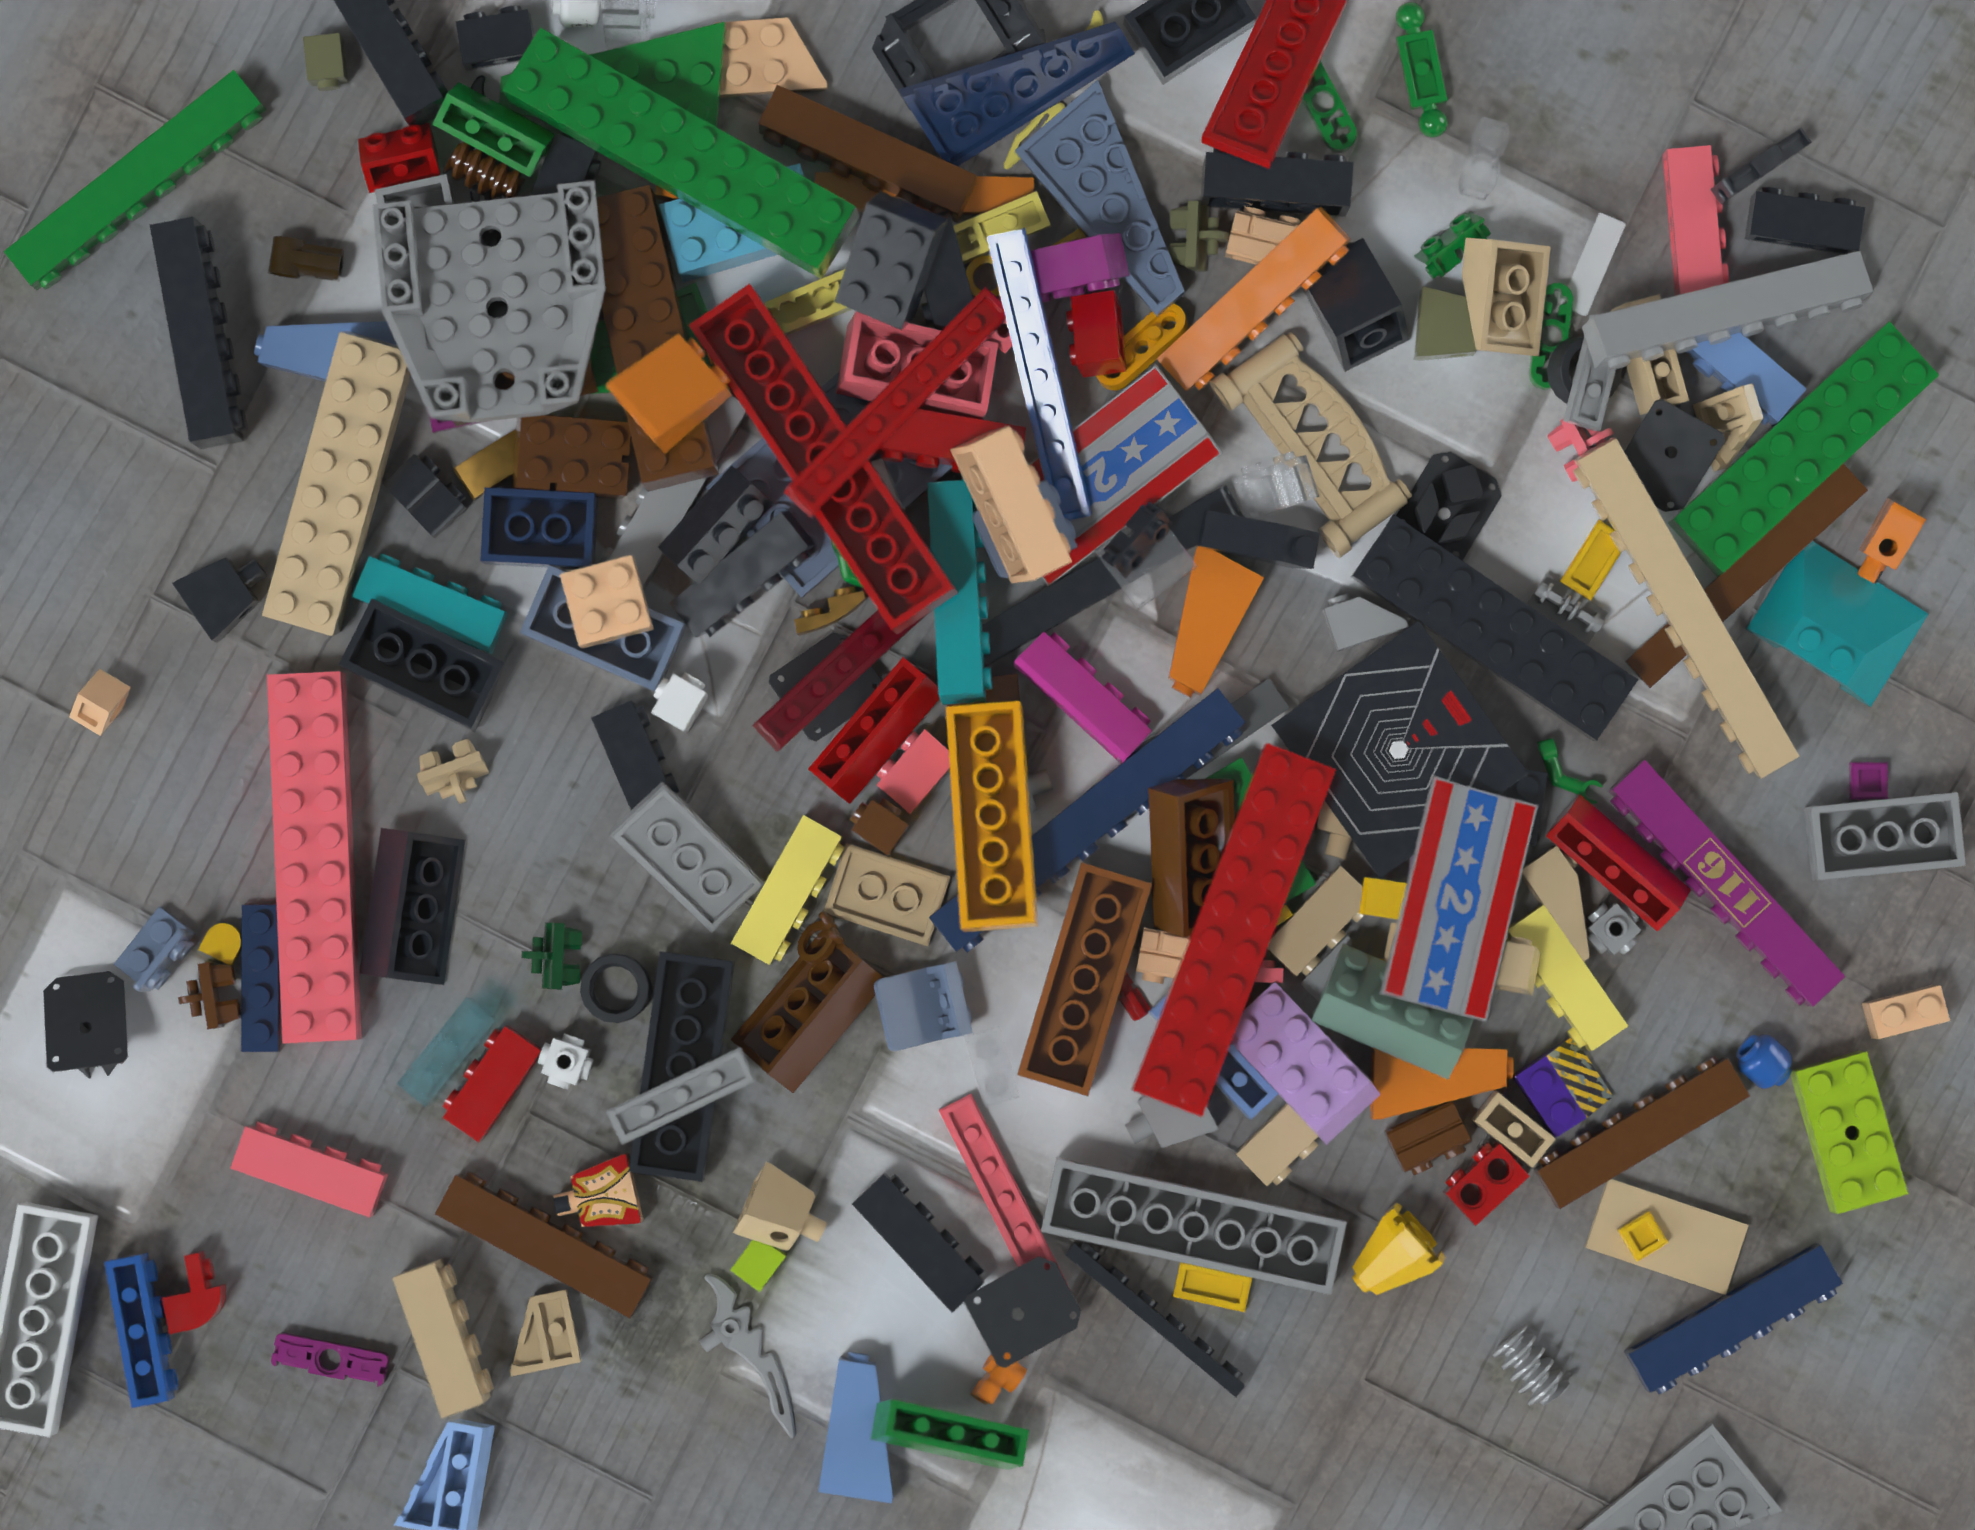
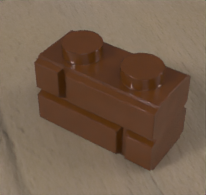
M1453 1101L1442 1103L1383 1131L1401 1170L1404 1173L1411 1170L1413 1176L1433 1167L1431 1160L1443 1154L1446 1160L1462 1154L1466 1151L1464 1144L1471 1141Z

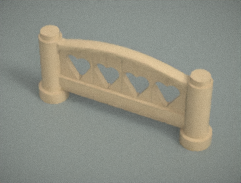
M1290 332L1287 335L1282 334L1229 374H1219L1210 381V385L1216 396L1229 411H1232L1242 403L1245 405L1329 519L1326 524L1318 529V532L1336 557L1341 558L1352 550V543L1408 503L1407 500L1412 495L1400 479L1396 482L1388 479L1381 457L1364 424L1342 395L1325 378L1299 358V353L1303 350V347L1297 337ZM1292 375L1296 378L1297 387L1303 388L1306 392L1305 400L1302 402L1273 403L1283 376ZM1308 404L1315 405L1319 411L1318 416H1322L1327 420L1328 426L1324 431L1295 433L1304 406ZM1328 434L1338 435L1340 445L1345 446L1349 450V457L1345 461L1316 462L1325 437ZM1350 463L1359 464L1362 468V475L1369 477L1371 486L1368 490L1338 492L1347 466Z

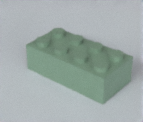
M1343 944L1328 974L1311 1021L1449 1079L1463 1052L1473 1019L1381 994L1388 962Z

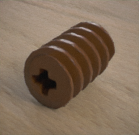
M464 141L456 146L445 165L443 174L448 173L453 168L452 179L455 181L461 180L466 175L465 186L468 188L474 187L479 182L478 193L482 196L492 189L491 200L502 199L503 197L504 199L515 198L518 196L525 182L521 172L516 169L510 171L508 165L503 162L500 164L496 163L495 158L490 155L485 157L483 155L484 152L477 148L471 149V145Z

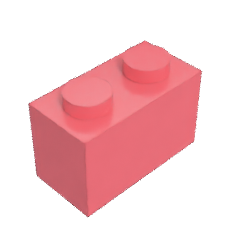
M925 729L920 735L914 731L901 745L900 748L905 752L895 763L890 758L876 774L881 779L877 786L910 815L950 770L949 750Z

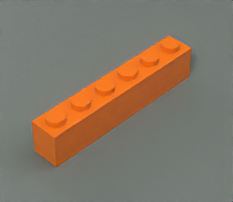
M1322 207L1317 208L1165 350L1157 360L1185 391L1191 390L1194 386L1200 391L1215 377L1211 371L1220 362L1226 366L1242 352L1238 347L1241 342L1247 337L1252 341L1256 339L1268 327L1264 321L1271 314L1276 312L1280 316L1295 302L1291 296L1301 286L1307 291L1322 277L1318 270L1328 261L1333 266L1349 252L1345 245L1352 239Z

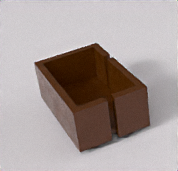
M546 415L517 418L512 489L550 490V483H557L553 486L552 491L595 493L601 498H624L627 496L629 463L621 461L628 457L630 452L631 433L628 422Z

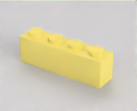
M803 815L731 944L768 965H771L774 959L781 962L791 944L785 940L792 927L799 930L809 912L803 908L810 895L817 898L827 881L821 875L828 863L833 866L836 865L845 849L840 844L843 837Z
M1539 905L1509 926L1507 942L1510 941V937L1526 938L1532 940L1531 946H1536L1541 952L1535 987L1539 988L1543 985L1550 996L1546 1000L1548 1006L1558 1019L1564 1016L1572 1028L1567 1032L1579 1049L1585 1046L1588 1051H1593L1628 1027L1545 905Z

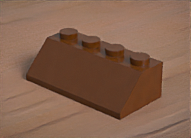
M1229 778L1175 779L1148 788L1154 928L1183 938L1190 936L1234 823L1233 780Z
M822 930L807 947L808 954H816L823 948L828 937V930ZM844 943L836 944L832 954L820 964H809L799 957L730 1040L739 1048L741 1047L743 1052L769 1076L794 1093L875 996L874 983L876 980L884 977Z

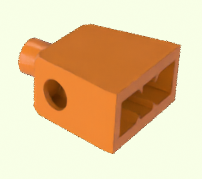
M1886 498L1859 550L1867 556L1857 575L1877 584L1886 566L1896 570L1926 519ZM1891 539L1892 546L1890 550L1884 553L1880 552L1879 545L1881 541Z

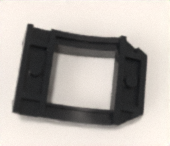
M915 0L885 17V24L881 33L877 35L872 50L897 91L936 78L907 30L920 24L957 0ZM976 0L1006 49L991 60L1047 43L1044 29H1039L1022 0Z

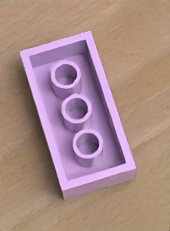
M1276 982L1268 987L1243 1011L1231 1044L1326 1145L1381 1095L1370 1080L1311 1021Z

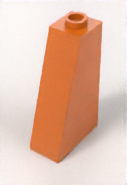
M1197 546L1194 552L1168 679L1174 681L1172 688L1190 698L1193 693L1201 695L1264 579L1263 576L1222 554Z
M1372 1047L1371 1082L1381 1095L1370 1104V1119L1380 1120L1506 1087L1507 1079L1513 1078V1057H1507V1049L1464 1048L1449 1079H1446Z

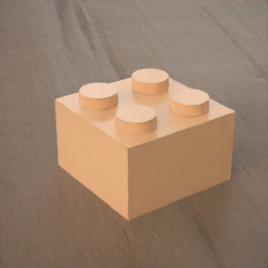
M632 555L560 574L578 645L582 649L654 629L636 561Z

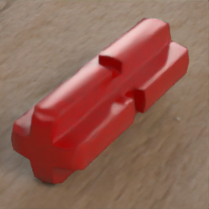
M1126 971L1119 992L1121 995L1119 1001L1131 1019L1137 1021L1146 1016L1151 1008L1138 988L1133 989L1131 984L1134 982Z

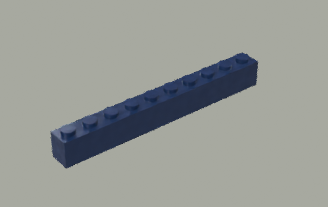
M1219 688L1214 690L1032 835L1036 898L1042 894L1038 887L1049 879L1055 884L1071 871L1067 867L1070 861L1077 856L1081 861H1084L1099 849L1095 842L1107 833L1112 838L1128 826L1124 819L1136 810L1139 815L1149 809L1148 788L1175 779H1185L1182 773L1191 765H1194L1198 770L1214 757L1210 750L1216 745L1223 742L1227 747L1243 734L1239 727L1245 721ZM956 895L929 917L956 952L963 948L968 953L984 940L980 935L982 931L964 932L961 929L959 895Z

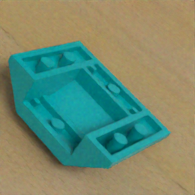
M1812 541L1784 567L1746 630L1775 648L1782 647L1840 683V689L1871 707L1929 614L1879 582L1874 584L1857 575L1859 571L1857 568Z

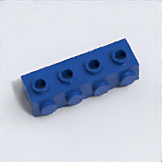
M148 1252L104 1262L131 1408L167 1402L175 1398L174 1391L179 1389L176 1370L174 1368L170 1369L167 1357L168 1354L172 1353V1346L168 1332L163 1333L160 1318L165 1317L162 1297L156 1296L154 1282L158 1281L156 1262L154 1259L149 1260Z

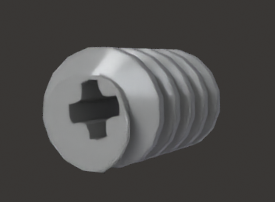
M1525 1324L1503 1339L1492 1356L1494 1358L1503 1355L1507 1357L1501 1368L1503 1370L1511 1367L1515 1368L1514 1373L1510 1377L1511 1382L1520 1379L1524 1380L1518 1391L1520 1394L1532 1391L1533 1394L1527 1402L1529 1406L1537 1403L1544 1406L1564 1393L1571 1384L1569 1381L1557 1383L1563 1373L1560 1369L1549 1371L1553 1365V1359L1551 1357L1540 1359L1545 1348L1542 1345L1531 1347L1536 1340V1336L1533 1333L1522 1335L1528 1326Z

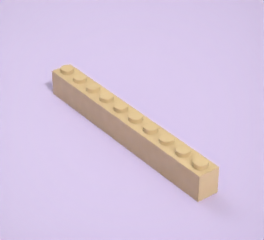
M1611 437L1574 459L1578 468L1573 470L1575 477L1583 489L1590 487L1596 498V500L1591 502L1601 521L1608 518L1615 530L1610 533L1612 541L1620 553L1626 550L1633 562L1628 565L1631 574L1639 585L1645 582L1651 595L1646 597L1649 605L1656 616L1663 614L1667 620L1669 627L1664 630L1675 648L1681 645L1688 657L1683 660L1686 669L1693 679L1699 677L1704 684L1706 690L1702 691L1701 694L1711 711L1719 710L1724 719L1719 725L1728 741L1731 743L1736 740L1743 753L1737 756L1748 774L1754 772L1756 776L1762 779L1800 757L1617 439Z

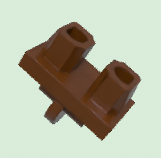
M214 962L197 964L202 993L199 994L197 980L186 981L188 995L178 997L179 1004L190 1003L191 1016L197 1017L203 1016L200 1002L203 1001L207 1030L223 1028L224 1023L240 1019L241 1009L239 1000L233 999L220 1002L218 987L236 984L234 966L214 965Z

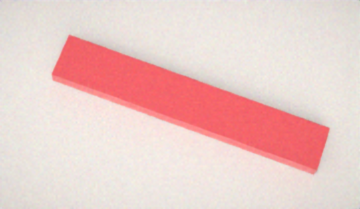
M972 1093L939 1109L1017 1267L1038 1256L1057 1264ZM1045 1263L1043 1266L1044 1269L1049 1270L1050 1264Z

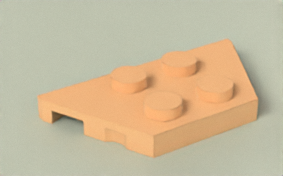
M788 17L726 22L720 98L773 94L777 85L792 92L827 90L825 78Z

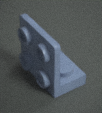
M159 906L114 965L136 981L133 988L138 992L151 991L154 988L159 990L172 974L168 970L172 963L177 959L182 961L193 948L194 943L190 940L196 933L162 906Z

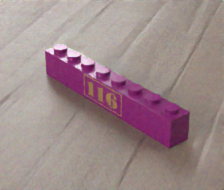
M1646 760L1638 762L1608 790L1613 796L1610 802L1616 810L1624 817L1629 813L1638 823L1635 829L1641 837L1649 844L1654 840L1663 850L1660 856L1665 863L1674 871L1679 867L1688 877L1685 883L1691 891L1699 898L1704 894L1713 904L1710 910L1715 917L1724 925L1730 922L1738 931L1735 938L1749 952L1755 949L1763 958L1760 965L1771 977L1776 979L1780 976L1788 985L1785 992L1796 1004L1801 1006L1805 1003L1807 1006L1814 1007L1846 977Z

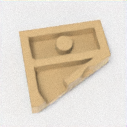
M1753 383L1693 404L1697 419L1724 433L1725 442L1711 463L1713 472L1728 468L1764 419ZM1712 439L1710 444L1716 445L1717 440Z

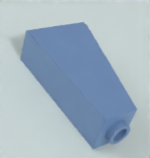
M387 321L266 326L265 334H259L254 354L259 356L257 362L262 366L326 382L339 332L350 331L397 345Z
M848 1352L847 1358L840 1357L838 1362L818 1492L892 1503L893 1485L887 1443L871 1440L876 1405L881 1402L876 1362L869 1361L870 1355Z

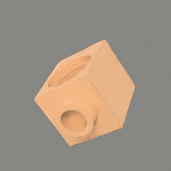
M99 669L77 694L69 718L101 736L121 713L131 687Z

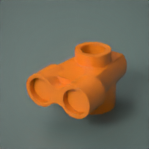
M1005 1353L1004 1358L1009 1360L1011 1357L1010 1353ZM990 1354L982 1367L986 1374L982 1380L978 1381L970 1395L984 1405H992L1000 1394L1001 1388L1012 1393L1018 1387L1027 1372V1368L1018 1363V1361L1006 1368L997 1366L992 1354Z

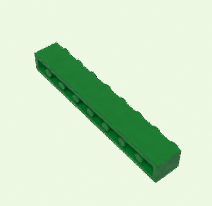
M233 69L3 252L30 286L37 291L41 287L44 289L50 288L61 279L60 272L70 264L75 267L85 261L90 255L88 250L98 242H101V244L107 243L119 232L118 226L127 219L134 221L143 215L148 209L146 204L156 196L161 199L171 193L177 186L174 182L185 173L190 176L200 170L205 164L204 158L213 151L220 153L229 147L234 141L232 136L242 128L247 131L257 125L263 118L261 113L266 110L265 107Z

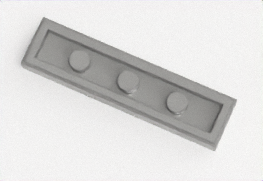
M740 1047L606 1112L621 1144H624L757 1080Z

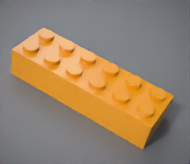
M1020 701L946 707L961 929L964 932L1038 927L1023 706Z

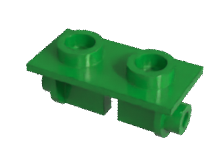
M1472 211L1463 213L1454 218L1449 224L1450 228L1440 236L1436 235L1426 240L1421 245V250L1414 257L1428 265L1425 267V270L1432 279H1435L1438 275L1442 278L1462 262L1455 253V250L1460 248L1464 254L1466 238L1487 239L1491 232L1482 223L1485 221L1483 217Z

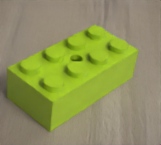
M1856 1051L1793 1069L1790 1076L1829 1211L1840 1214L1907 1195V1187L1867 1051ZM1853 1125L1855 1126L1856 1133L1854 1138L1849 1140L1845 1136V1130L1848 1126Z

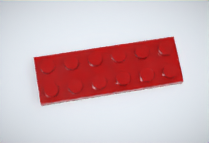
M1266 0L1206 125L1201 143L1270 169L1349 0Z

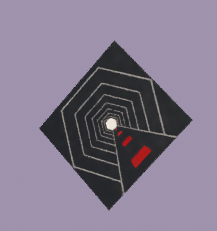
M1419 620L1271 725L1290 752L1336 769L1324 801L1379 878H1382L1414 855L1432 777L1435 776L1460 785L1499 795L1528 774Z

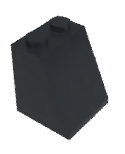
M1364 238L1355 242H1348L1345 247L1349 252L1333 266L1328 261L1318 270L1322 277L1307 291L1303 289L1345 372L1410 340L1402 303Z

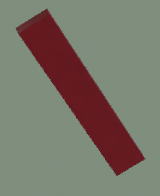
M877 610L752 726L778 753L924 617L899 634H896L891 630L879 610Z

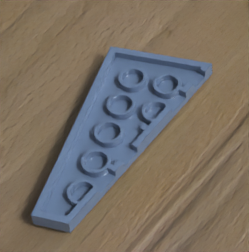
M1097 80L1015 150V153L1088 238L1103 234L1121 233L1130 275L1123 278L1158 317L1182 297L1185 291L1101 85Z

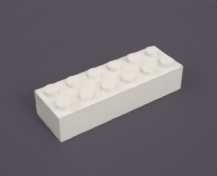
M28 1202L17 1204L0 1296V1429L45 1437H52L59 1431L98 1215Z

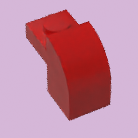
M204 1251L184 1256L191 1291L168 1295L162 1298L169 1334L193 1330L207 1324L219 1314L224 1305L226 1284L211 1287L210 1280L215 1279L214 1267L211 1258H205Z

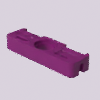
M285 1332L278 1334L275 1338V1351L271 1358L273 1366H277L278 1362H281L282 1365L308 1369L309 1367L308 1373L345 1380L347 1375H349V1378L373 1383L378 1381L377 1386H381L385 1382L390 1359L389 1354L386 1352ZM326 1349L336 1350L340 1355L341 1362L334 1370L324 1368L320 1362V1356Z

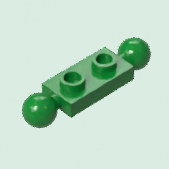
M1406 2L1396 12V22L1401 29L1406 31V35L1396 37V44L1411 110L1423 109V113L1418 121L1419 129L1425 136L1436 138L1446 131L1448 125L1446 115L1437 109V105L1447 103L1448 100L1433 30L1422 32L1420 30L1425 19L1422 7L1414 2Z

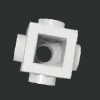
M564 1033L562 1039L556 1037L553 1038L551 1044L545 1042L538 1063L544 1065L541 1073L549 1076L547 1083L568 1089L570 1084L578 1085L581 1079H588L594 1059L589 1058L591 1049L583 1047L585 1040ZM561 1055L570 1057L571 1065L569 1068L562 1069L559 1067L558 1058Z

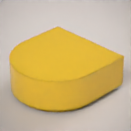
M216 924L207 931L198 950L221 962L233 965L242 947V935L231 924Z

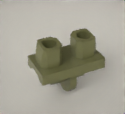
M1188 201V207L1171 209V229L1187 230L1186 243H1170L1169 254L1173 264L1185 266L1195 272H1206L1207 255H1218V242L1229 241V233L1219 231V218H1209V207L1201 205L1200 201Z

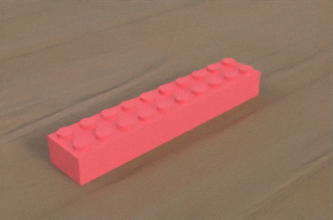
M333 671L267 675L282 1043L362 1039L346 673Z

